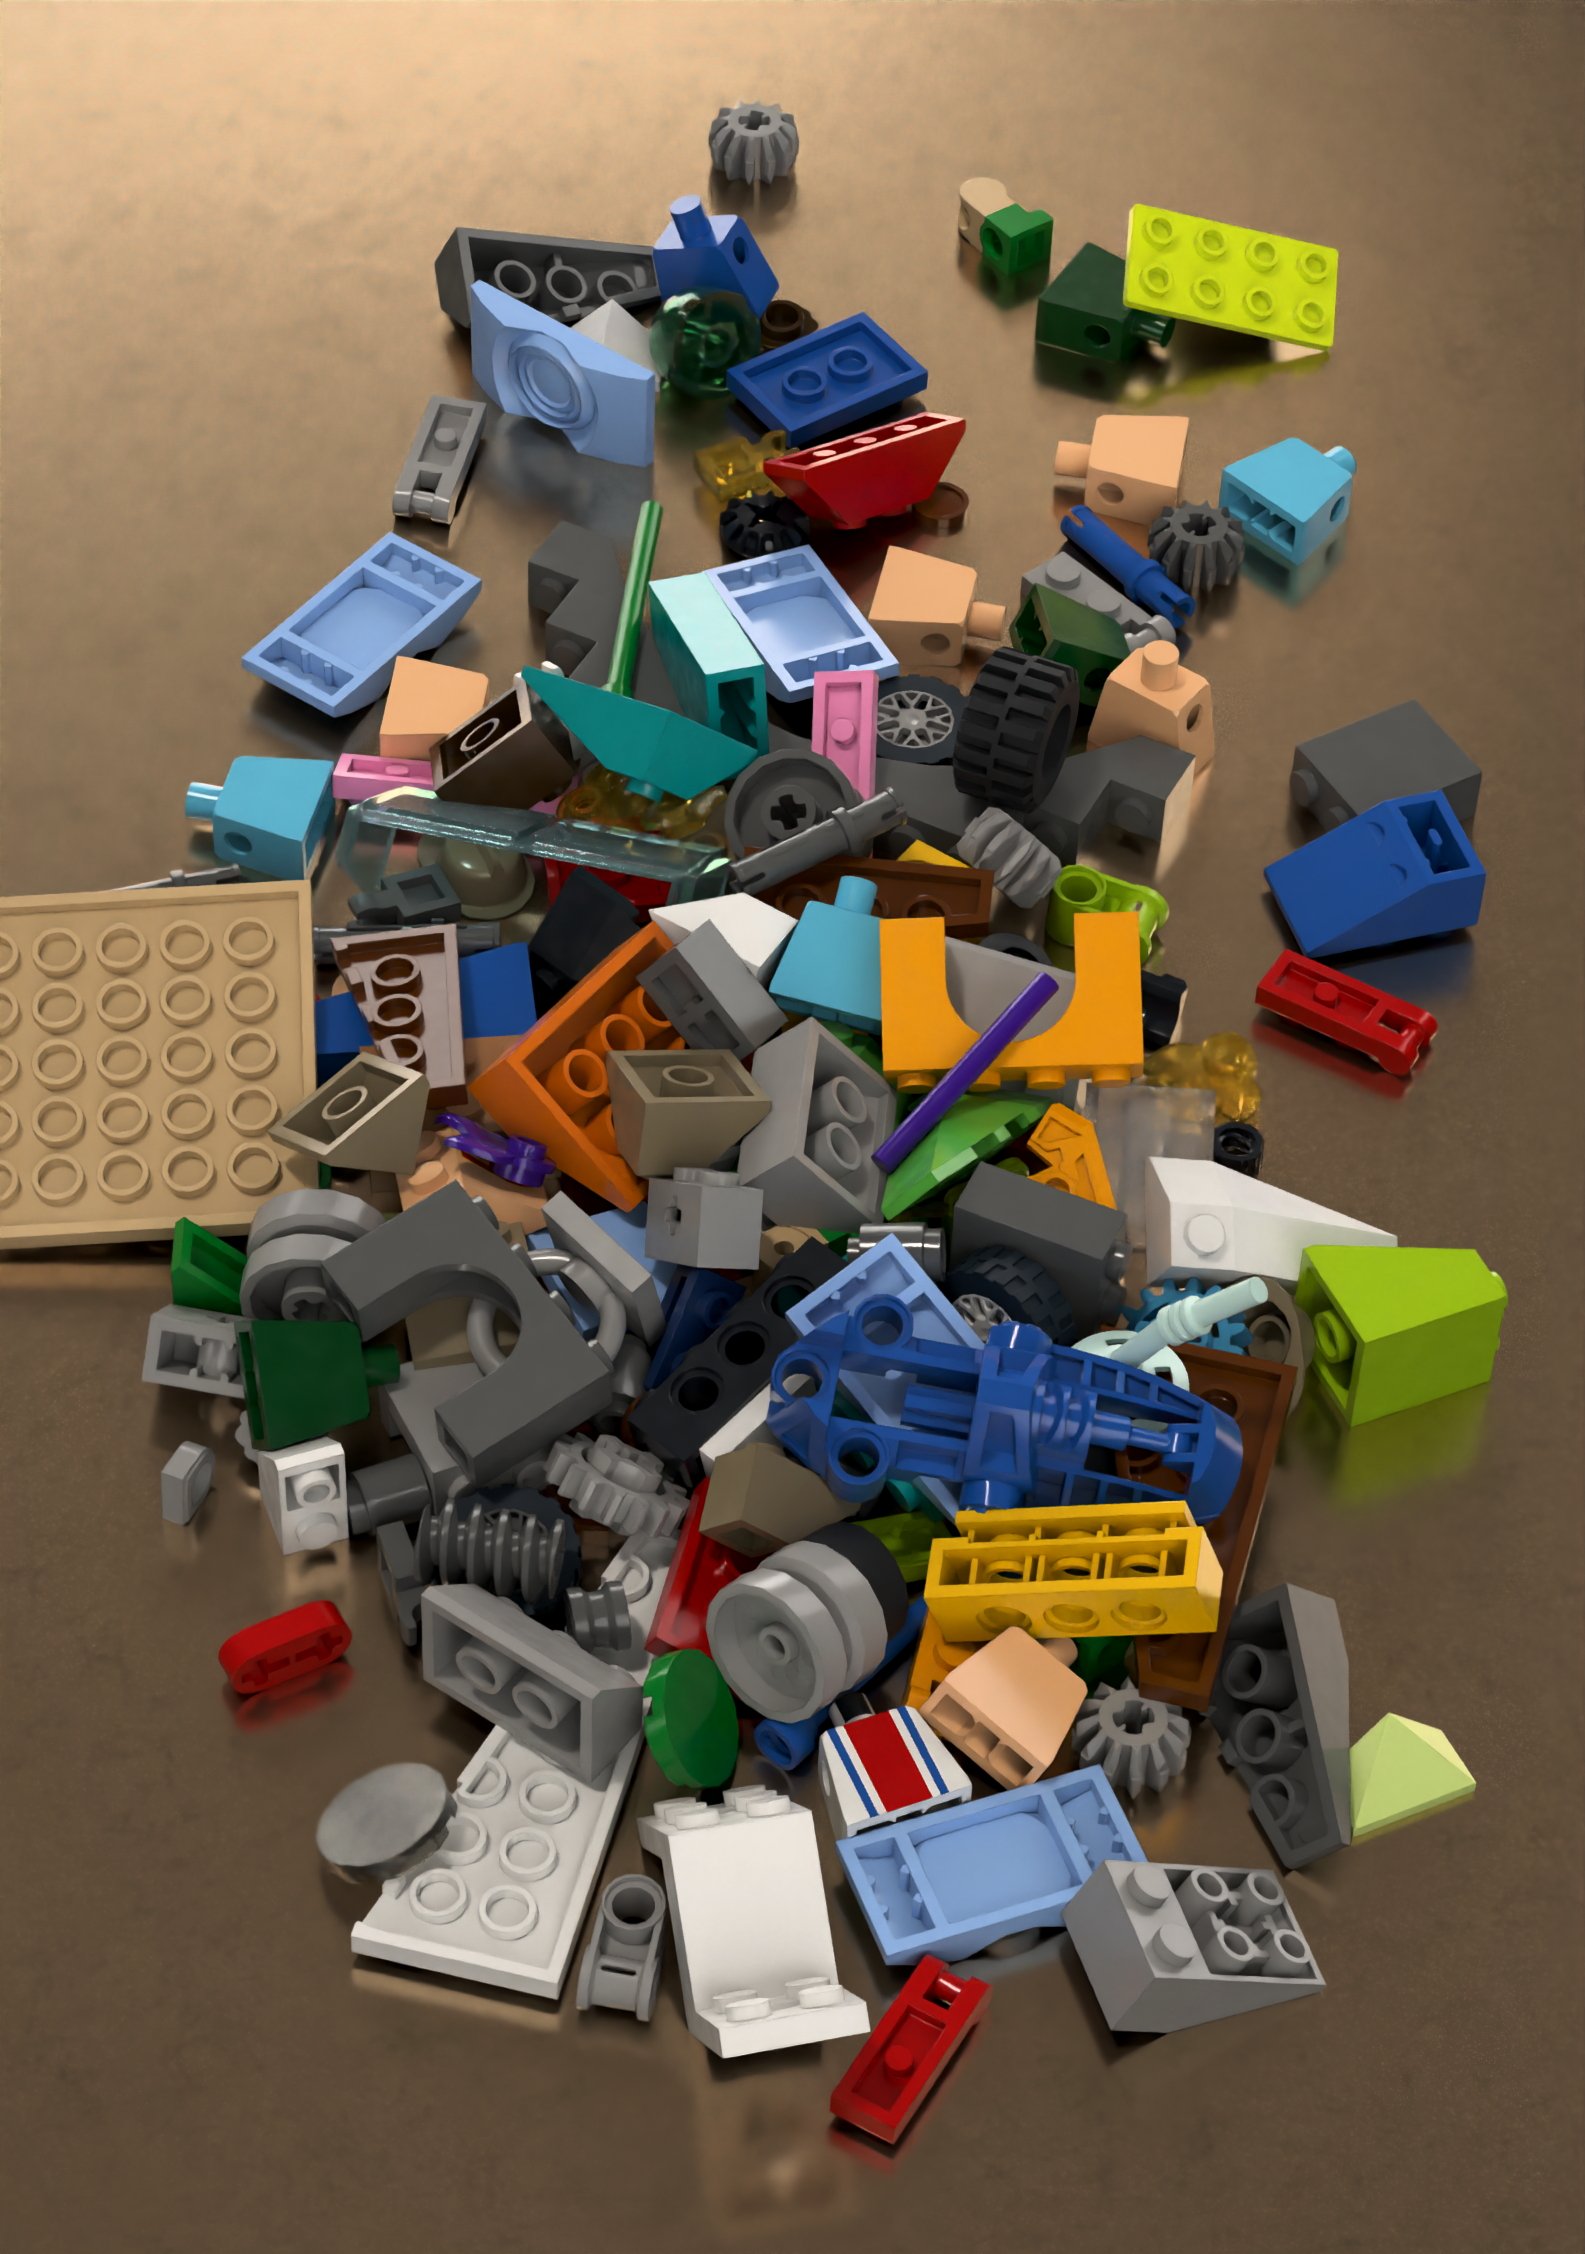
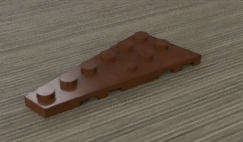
M1101 1325L1100 1333L1106 1331L1128 1330ZM1183 1343L1179 1346L1168 1344L1167 1346L1180 1358L1187 1371L1189 1392L1236 1419L1235 1422L1238 1424L1242 1436L1243 1458L1237 1484L1231 1499L1221 1512V1515L1209 1523L1197 1525V1527L1203 1526L1223 1570L1217 1631L1132 1635L1139 1697L1208 1712L1296 1386L1298 1367L1189 1343ZM1156 1372V1376L1172 1383L1170 1372ZM1126 1445L1123 1451L1112 1449L1115 1477L1184 1495L1187 1474L1163 1466V1456H1161L1160 1452ZM1148 1566L1130 1567L1142 1573L1159 1572V1570Z

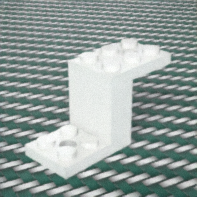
M752 1785L723 1791L724 1803L707 1806L706 1802L696 1803L695 1797L660 1801L653 1804L655 1815L637 1818L641 1847L662 1859L689 2033L721 2058L725 2059L871 2032L866 2002L844 1989L838 1982L812 1810L791 1802L788 1795L778 1796L777 1790H766L765 1785Z

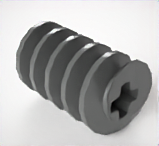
M448 1498L439 1516L432 1515L430 1504H427L423 1511L415 1546L413 1562L415 1580L420 1583H428L439 1567L442 1585L459 1584L466 1573L468 1584L474 1583L486 1590L491 1579L494 1578L497 1596L511 1597L521 1581L525 1602L536 1604L547 1587L549 1598L552 1600L557 1589L564 1560L566 1541L564 1520L557 1519L549 1534L545 1537L540 1536L536 1514H529L519 1532L514 1531L512 1528L510 1509L503 1508L494 1525L487 1526L485 1524L483 1504L475 1503L466 1521L458 1519L455 1499Z

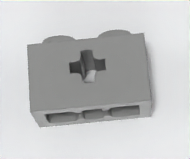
M674 1167L673 1179L649 1178L644 1257L697 1268L759 1270L764 1189L740 1186V1173L713 1171V1169Z
M174 1304L167 1305L153 1313L150 1317L142 1381L245 1399L234 1322L259 1319Z

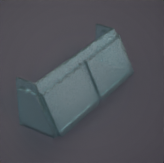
M409 786L397 787L349 807L334 858L338 861L337 867L362 892H379L381 878L384 875L395 832L398 828L671 882L665 907L723 896L728 880L725 874V865L732 862V859L721 857L723 850L721 847L573 818H565L553 824L555 818L553 814L532 810L441 801L434 791Z

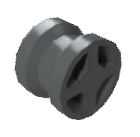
M620 1580L605 1582L601 1589L585 1592L578 1586L564 1588L563 1603L567 1633L577 1642L581 1649L590 1654L595 1647L606 1645L611 1646L616 1651L631 1648L630 1616L624 1587Z

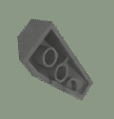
M456 227L434 261L440 308L466 328H471V285L478 280L493 286L560 323L585 318L611 299L617 302L623 309L660 301L662 298L652 255L654 246Z
M1286 1582L1236 1605L1208 1712L1199 1710L1198 1712L1200 1715L1210 1719L1222 1741L1218 1748L1228 1765L1238 1769L1251 1793L1249 1803L1284 1866L1294 1870L1350 1846L1349 1663L1335 1600Z

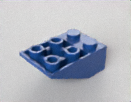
M1442 790L1385 800L1264 868L1263 873L1303 955L1309 959L1477 925L1487 874Z

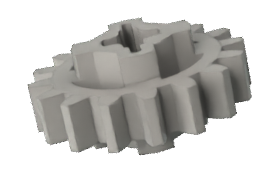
M576 1433L574 1438L564 1434L559 1440H556L543 1466V1470L548 1472L545 1479L552 1484L560 1486L557 1492L559 1495L572 1499L569 1507L582 1518L592 1519L608 1526L620 1535L632 1536L636 1533L637 1529H641L652 1538H657L659 1533L671 1537L674 1531H677L690 1504V1500L685 1498L687 1494L686 1489L672 1484L674 1479L661 1472L664 1464L660 1459L650 1452H642L623 1443L615 1436L600 1435L597 1441L593 1442L582 1433Z

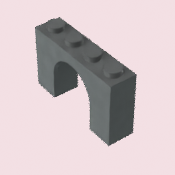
M455 1179L321 1262L327 1297L347 1322L357 1323L360 1339L363 1343L426 1304L450 1297H471L489 1302L504 1311L514 1321L520 1331V1335L515 1348L505 1362L485 1377L434 1408L439 1441L475 1488L479 1489L611 1405L610 1375L614 1373V1366L608 1354L597 1340L592 1338L586 1342L575 1329V1317L564 1298L555 1290L547 1294L535 1279L537 1277L536 1268L524 1248L518 1243L509 1246L497 1231L499 1230L498 1220L488 1203L479 1195L471 1199Z

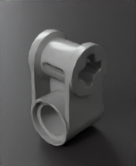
M627 1874L614 1879L606 1886L602 1894L591 1943L587 1945L581 1965L576 1996L577 2009L588 2011L594 2004L633 2011L636 2013L637 2020L650 2021L657 1996L666 1934V1896L662 1887L652 1878L641 1874ZM629 1917H639L646 1920V1922L627 1924L621 1920Z

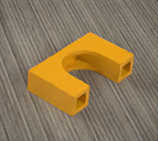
M1139 911L1074 913L1075 990L1065 1014L1046 1032L1030 1039L1011 1041L967 1091L987 1092L998 1090L1001 1088V1081H1027V1087L1030 1089L1053 1090L1065 1087L1066 1080L1092 1079V1086L1119 1088L1130 1085L1131 1078L1143 1077L1144 1053ZM944 917L879 919L884 1079L891 1085H897V1091L901 1093H929L936 1086V1083L941 1081L982 1035L972 1030L960 1019L948 997Z

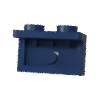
M677 1264L661 1302L667 1328L664 1335L650 1348L648 1347L653 1361L643 1383L645 1390L657 1389L679 1367L682 1358L691 1347L698 1343H703L725 1322L729 1311L743 1298L747 1287L705 1268Z

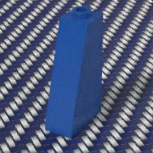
M527 942L512 943L460 959L465 1039L521 1035L537 1022ZM350 992L315 1001L318 1088L360 1055L359 1046L373 1045Z

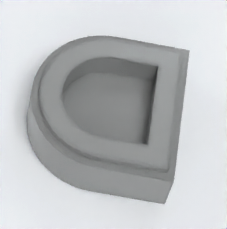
M185 1441L179 1446L161 1471L163 1519L182 1526L189 1522L204 1500L213 1480L216 1459L212 1449L191 1441Z

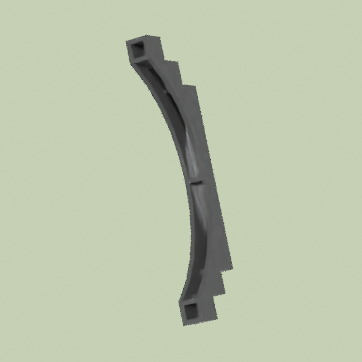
M563 520L560 521L528 560V604L552 613L545 622V661L558 666L563 673L569 674L568 679L601 688L607 684L625 584L615 553L613 539ZM643 620L630 686L634 693V699L684 716L653 640L652 633ZM768 723L770 753L781 749L811 750L812 740L796 736ZM1140 735L1126 741L1066 757L1052 790L1039 807L1030 814L958 792L954 784L953 766L924 765L876 757L875 795L888 787L893 788L904 804L896 808L895 811L906 810L908 821L902 826H896L874 837L873 847L900 857L918 839L971 867L959 856L956 844L965 834L964 830L975 817L979 818L988 807L1000 808L1003 812L1007 813L1049 848L1061 862L1069 865H1078L1106 822L1161 843L1191 799L1196 755ZM736 779L720 781L713 786L724 785L725 790L730 792Z

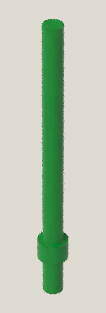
M652 500L645 501L640 506L607 684L600 688L634 699V693L630 686L648 595V582L651 579L663 514L661 504Z

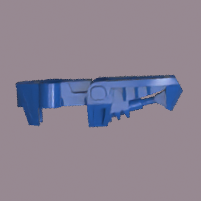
M875 1294L865 1298L856 1307L853 1315H849V1309L830 1318L778 1354L772 1369L770 1402L765 1424L780 1443L797 1459L826 1479L830 1490L838 1498L850 1503H863L874 1498L883 1489L886 1479L910 1482L918 1476H925L962 1483L958 1505L959 1511L975 1510L977 1513L985 1514L987 1510L1186 1501L1196 1525L1209 1523L1221 1515V1512L1231 1499L1242 1466V1436L1239 1426L1235 1422L1236 1419L1202 1398L1156 1375L1117 1360L1052 1344V1339L1041 1328L1029 1323H1019L1018 1321H1007L992 1326L989 1329L987 1344L984 1345L983 1350L916 1338L912 1336L914 1329L913 1316L909 1307L900 1298L889 1294ZM875 1321H884L891 1324L897 1330L900 1337L888 1345H878L865 1337L863 1329ZM840 1369L885 1377L886 1372L889 1370L917 1374L916 1383L975 1393V1396L907 1384L900 1425L967 1437V1440L831 1416ZM805 1374L811 1376L818 1383L820 1390L811 1397L801 1396L797 1398L791 1396L785 1390L783 1382L792 1375ZM1130 1417L1169 1424L1167 1432L1160 1433L1131 1426ZM1089 1444L1123 1451L1126 1445L1160 1452L1161 1456H1163V1466L1187 1474L1184 1495L1084 1469ZM862 1452L873 1459L876 1469L864 1477H854L847 1474L841 1468L838 1461L847 1453Z

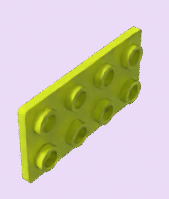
M1135 204L1129 212L1123 304L1133 309L1327 351L1333 345L1339 254L1334 248L1142 204Z

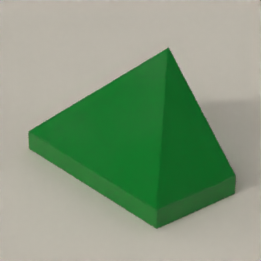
M186 1217L181 1218L175 1222L171 1264L173 1304L244 1317L241 1311L239 1294L243 1269L248 1261L247 1256Z

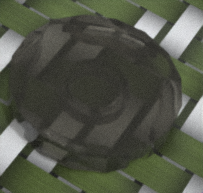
M400 1763L379 1768L351 1783L332 1800L319 1821L316 1841L332 1873L347 1882L362 1883L359 1876L366 1877L370 1875H375L378 1882L395 1879L421 1866L441 1848L450 1833L446 1824L450 1819V1815L454 1818L456 1817L457 1804L441 1773L425 1764Z

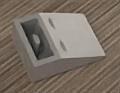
M1103 1860L1061 1912L1111 2031L1170 2033L1318 1993L1326 1986L1274 1870Z

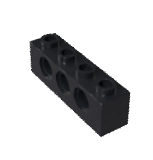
M812 1236L796 1252L785 1255L776 1264L772 1275L750 1297L741 1299L731 1308L725 1322L703 1343H698L691 1347L682 1358L679 1367L657 1389L647 1391L638 1400L633 1412L626 1418L637 1449L642 1452H650L660 1459L664 1464L662 1471L693 1494L694 1489L706 1477L699 1449L771 1382V1373L778 1354L800 1340L786 1320L785 1312L850 1263ZM758 1359L751 1364L741 1365L747 1360ZM713 1404L705 1410L694 1411L703 1405Z

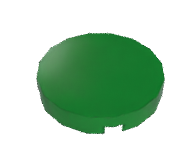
M682 1649L664 1653L652 1663L643 1684V1698L652 1697L653 1715L644 1716V1731L653 1759L665 1777L677 1787L687 1785L691 1788L688 1791H700L719 1787L730 1777L738 1754L739 1729L736 1707L729 1686L725 1682L716 1663L702 1651Z

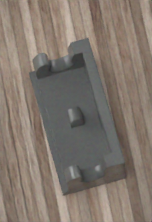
M710 919L690 933L679 944H675L635 977L692 1050L730 1049L737 1059L741 1061L789 1020Z

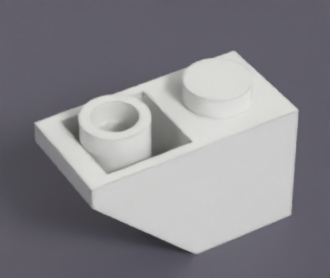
M321 1435L279 1449L257 1452L260 1495L283 1555L306 1549H320L332 1542L349 1538L345 1453L341 1443Z

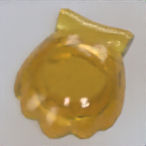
M713 786L689 800L663 793L660 803L649 800L641 817V827L645 831L659 830L662 838L665 840H674L688 836L706 825L709 813L726 800L728 795L721 788Z

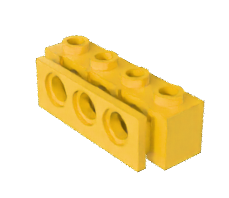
M1186 1501L987 1510L985 1514L977 1513L975 1510L956 1511L955 1525L962 1537L932 1538L923 1598L946 1642L992 1641L1010 1626L1022 1628L1033 1639L1217 1631L1223 1570L1203 1526L1197 1527ZM1148 1566L1159 1570V1572L1142 1573L1130 1567ZM1071 1568L1088 1571L1090 1575L1075 1576L1063 1570ZM996 1572H1014L1021 1574L1023 1578H1006L996 1574Z

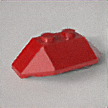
M930 412L918 413L906 419L778 459L763 462L764 474L808 516L830 520L836 529L862 528L867 525L868 518L901 515L907 512V505L931 497L966 431V420Z

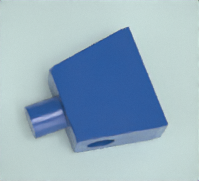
M686 195L675 200L669 207L673 220L668 224L654 245L652 254L668 324L759 320L780 286L744 220L737 215L707 216L702 200L698 195Z

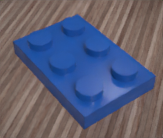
M860 312L728 369L726 387L791 449L927 389L928 371L866 313Z

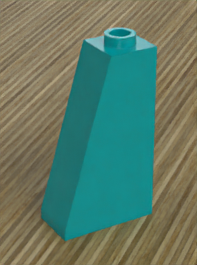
M706 572L648 582L652 637L684 716L757 749L758 753L755 760L770 754L764 663ZM748 766L723 779L722 781L736 779L738 775L742 773Z

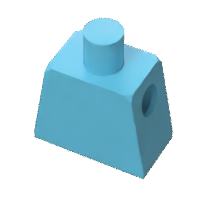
M1288 438L1225 467L1222 471L1218 508L1228 507L1230 518L1242 521L1243 530L1298 566L1345 521L1349 512L1353 484L1352 476L1356 473L1355 459L1346 448L1336 446L1322 454L1299 438Z
M240 756L234 759L223 787L197 782L190 784L185 801L186 818L212 822L214 853L220 859L232 863L237 862L239 865L289 881L306 880L336 805L335 798H332L334 762L312 759Z
M842 876L834 906L817 901H808L771 981L768 992L782 1011L809 1018L813 1017L825 1022H839L855 1030L882 1036L879 919L883 918L871 916L878 888L875 883L860 877Z

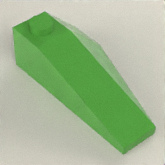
M1002 1089L987 1092L966 1091L891 1174H888L881 1212L890 1221L962 1182L976 1170L980 1161L987 1163L1039 1123L1050 1106L1055 1102L1051 1097ZM924 1093L913 1103H911L907 1107L910 1110V1112H912L929 1093Z

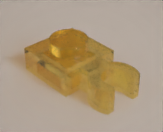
M784 430L768 432L761 438L760 443L751 445L744 436L694 452L693 470L719 503L729 501L730 498L746 495L748 490L755 492L770 487V479L764 474L763 462L800 452V450L796 447L786 451V433Z

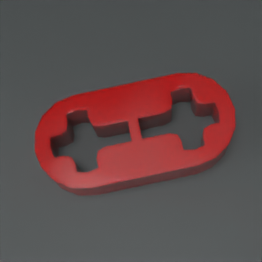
M317 1600L233 1634L220 1648L217 1659L234 1690L241 1694H252L336 1660L349 1647L353 1635L336 1604L329 1600Z

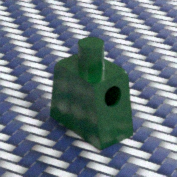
M1087 241L1038 297L1035 341L1090 357L1118 362L1127 355L1138 340L1165 348L1174 333L1176 319L1126 307L1123 304L1126 261Z
M1038 583L1033 585L1008 629L1014 649L1074 667L1077 670L1079 679V703L1097 707L1105 681L1109 675L1131 654L1121 625L1115 619Z
M245 1320L234 1322L252 1449H279L365 1419L370 1416L371 1410L368 1388L394 1384L400 1380V1362L394 1344L388 1343L361 1347L360 1333L356 1322Z

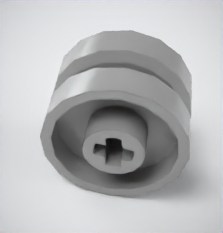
M299 1189L276 1195L260 1206L250 1224L246 1249L248 1261L243 1269L239 1296L243 1316L259 1320L347 1322L326 1295L321 1262L387 1222L380 1211L358 1197L331 1189Z
M803 1540L782 1547L763 1560L756 1570L742 1574L720 1589L709 1604L706 1622L711 1655L725 1682L752 1709L768 1719L790 1724L810 1718L830 1704L839 1692L851 1689L871 1675L884 1659L888 1637L883 1609L868 1580L843 1555L825 1544Z

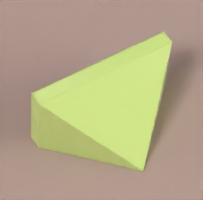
M1388 1713L1349 1749L1350 1835L1352 1838L1475 1791L1476 1781L1442 1730Z

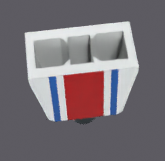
M863 1693L847 1694L831 1705L828 1714L835 1728L826 1730L820 1736L818 1775L836 1841L971 1802L972 1783L969 1777L915 1708L904 1705L875 1714L866 1695Z

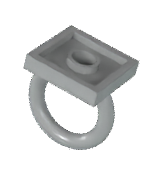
M560 1190L541 1207L555 1249H537L527 1252L536 1268L537 1277L545 1275L559 1276L563 1285L582 1307L592 1315L600 1316L599 1329L595 1340L604 1348L611 1362L614 1361L621 1348L626 1327L650 1348L664 1335L667 1328L652 1275ZM473 1298L467 1317V1339L475 1362L485 1375H488L507 1359L500 1351L493 1332V1321L498 1307L489 1302Z

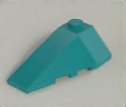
M527 665L524 666L521 677L602 765L606 769L629 778L625 789L652 801L660 803L664 792L689 800L753 763L757 756V749L670 710Z

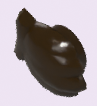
M774 300L769 303L759 320H740L743 333L742 345L748 352H756L760 347L772 351L816 332L819 323L811 318L809 310L802 308L800 305L789 300Z

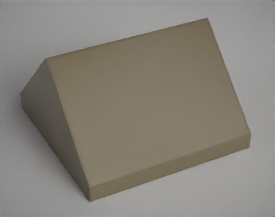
M363 1051L266 1132L273 1142L330 1166L414 1175L430 1083L423 1073Z

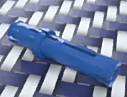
M1077 505L1070 510L1082 521V527H1079L1067 515L1064 516L1061 522L1062 534L1076 543L1112 574L1115 579L1124 585L1125 594L1137 604L1145 603L1155 614L1165 617L1173 628H1179L1186 623L1172 608L1174 605L1180 608L1187 616L1192 617L1196 609L1194 598L1186 594L1167 578V571L1160 563L1154 559H1145L1099 519L1088 506Z

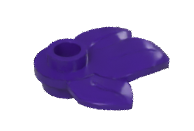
M445 1113L435 1119L434 1125L447 1124L460 1133L458 1136L446 1138L444 1146L462 1150L494 1162L492 1172L500 1177L522 1185L540 1188L542 1187L545 1175L553 1174L556 1163L545 1156L548 1147L536 1140L513 1134L506 1138L488 1132L477 1122L457 1114Z

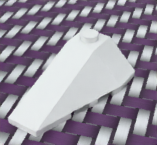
M1150 1156L1145 1159L1147 1286L1163 1287L1165 1279H1172L1178 1288L1185 1289L1190 1278L1197 1277L1206 1290H1209L1214 1285H1218L1223 1290L1242 1277L1263 1276L1278 1282L1289 1295L1296 1296L1302 1251L1305 1247L1312 1245L1398 1247L1397 1236L1215 1162Z

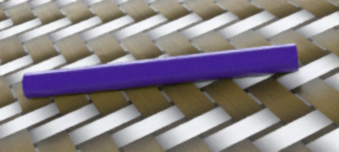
M1039 972L871 1156V1159L880 1170L891 1174L1059 990L1058 984L1051 976L1045 972Z

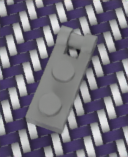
M432 394L395 487L392 502L393 515L411 518L414 513L430 515L432 522L451 524L458 495L487 422V403ZM420 487L430 488L436 491L435 493L420 491Z
M1064 551L1022 576L1020 593L1026 598L1033 585L1038 583L1115 619L1121 625L1130 653L1134 652L1137 648H1144L1148 643L1156 640L1168 641L1172 644L1176 642L1175 630L1165 617L1161 615L1151 617Z

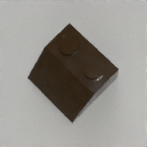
M524 679L429 748L434 792L441 801L529 810L541 800L544 803H548L561 796L571 785L572 777L576 775L569 731Z

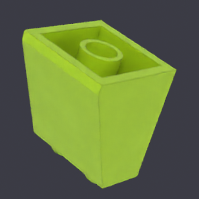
M1312 1245L1303 1248L1294 1303H1297L1308 1314L1315 1329L1316 1348L1310 1366L1351 1428L1490 1381L1495 1353L1500 1345L1499 1333L1504 1309L1508 1306V1294L1501 1277L1496 1272L1489 1271L1475 1249Z

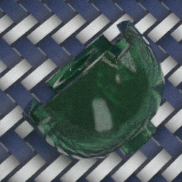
M702 284L684 288L666 299L654 315L649 331V352L659 375L680 392L693 397L711 401L729 396L732 392L726 387L727 370L758 357L761 349V324L758 316L749 311L748 305L745 303L748 301L741 294Z

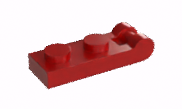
M1287 948L1266 973L1256 989V1004L1376 1057L1386 1071L1395 1075H1405L1410 1071L1419 1057L1417 1049L1428 1046L1438 1031L1436 1019L1424 1009ZM1384 1026H1387V1027H1389V1028H1391V1029H1393V1030H1396L1397 1033H1395V1032H1393V1031H1391V1030H1389V1029L1384 1028Z
M931 1954L925 1955L830 2095L829 2112L894 2145L971 2026L976 2025L984 2015L993 1995V1986L974 1976L966 1981L948 1972L949 1963ZM937 1998L951 2006L946 2010L932 2003V2001Z

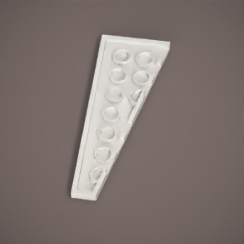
M637 1529L634 1535L629 1536L602 1574L601 1586L598 1588L600 1590L604 1583L608 1581L620 1580L622 1582L630 1616L632 1643L630 1649L616 1651L609 1645L595 1647L590 1654L607 1665L613 1664L622 1667L642 1686L652 1663L659 1658L644 1650L681 1533L679 1529L674 1531L671 1537L659 1533L657 1538H652L641 1529ZM652 1697L643 1698L642 1728L592 1783H589L498 1725H495L457 1779V1789L435 1820L430 1818L418 1834L417 1846L398 1872L393 1870L382 1885V1895L363 1922L357 1920L351 1933V1951L558 2000L645 1737L644 1716L652 1715Z

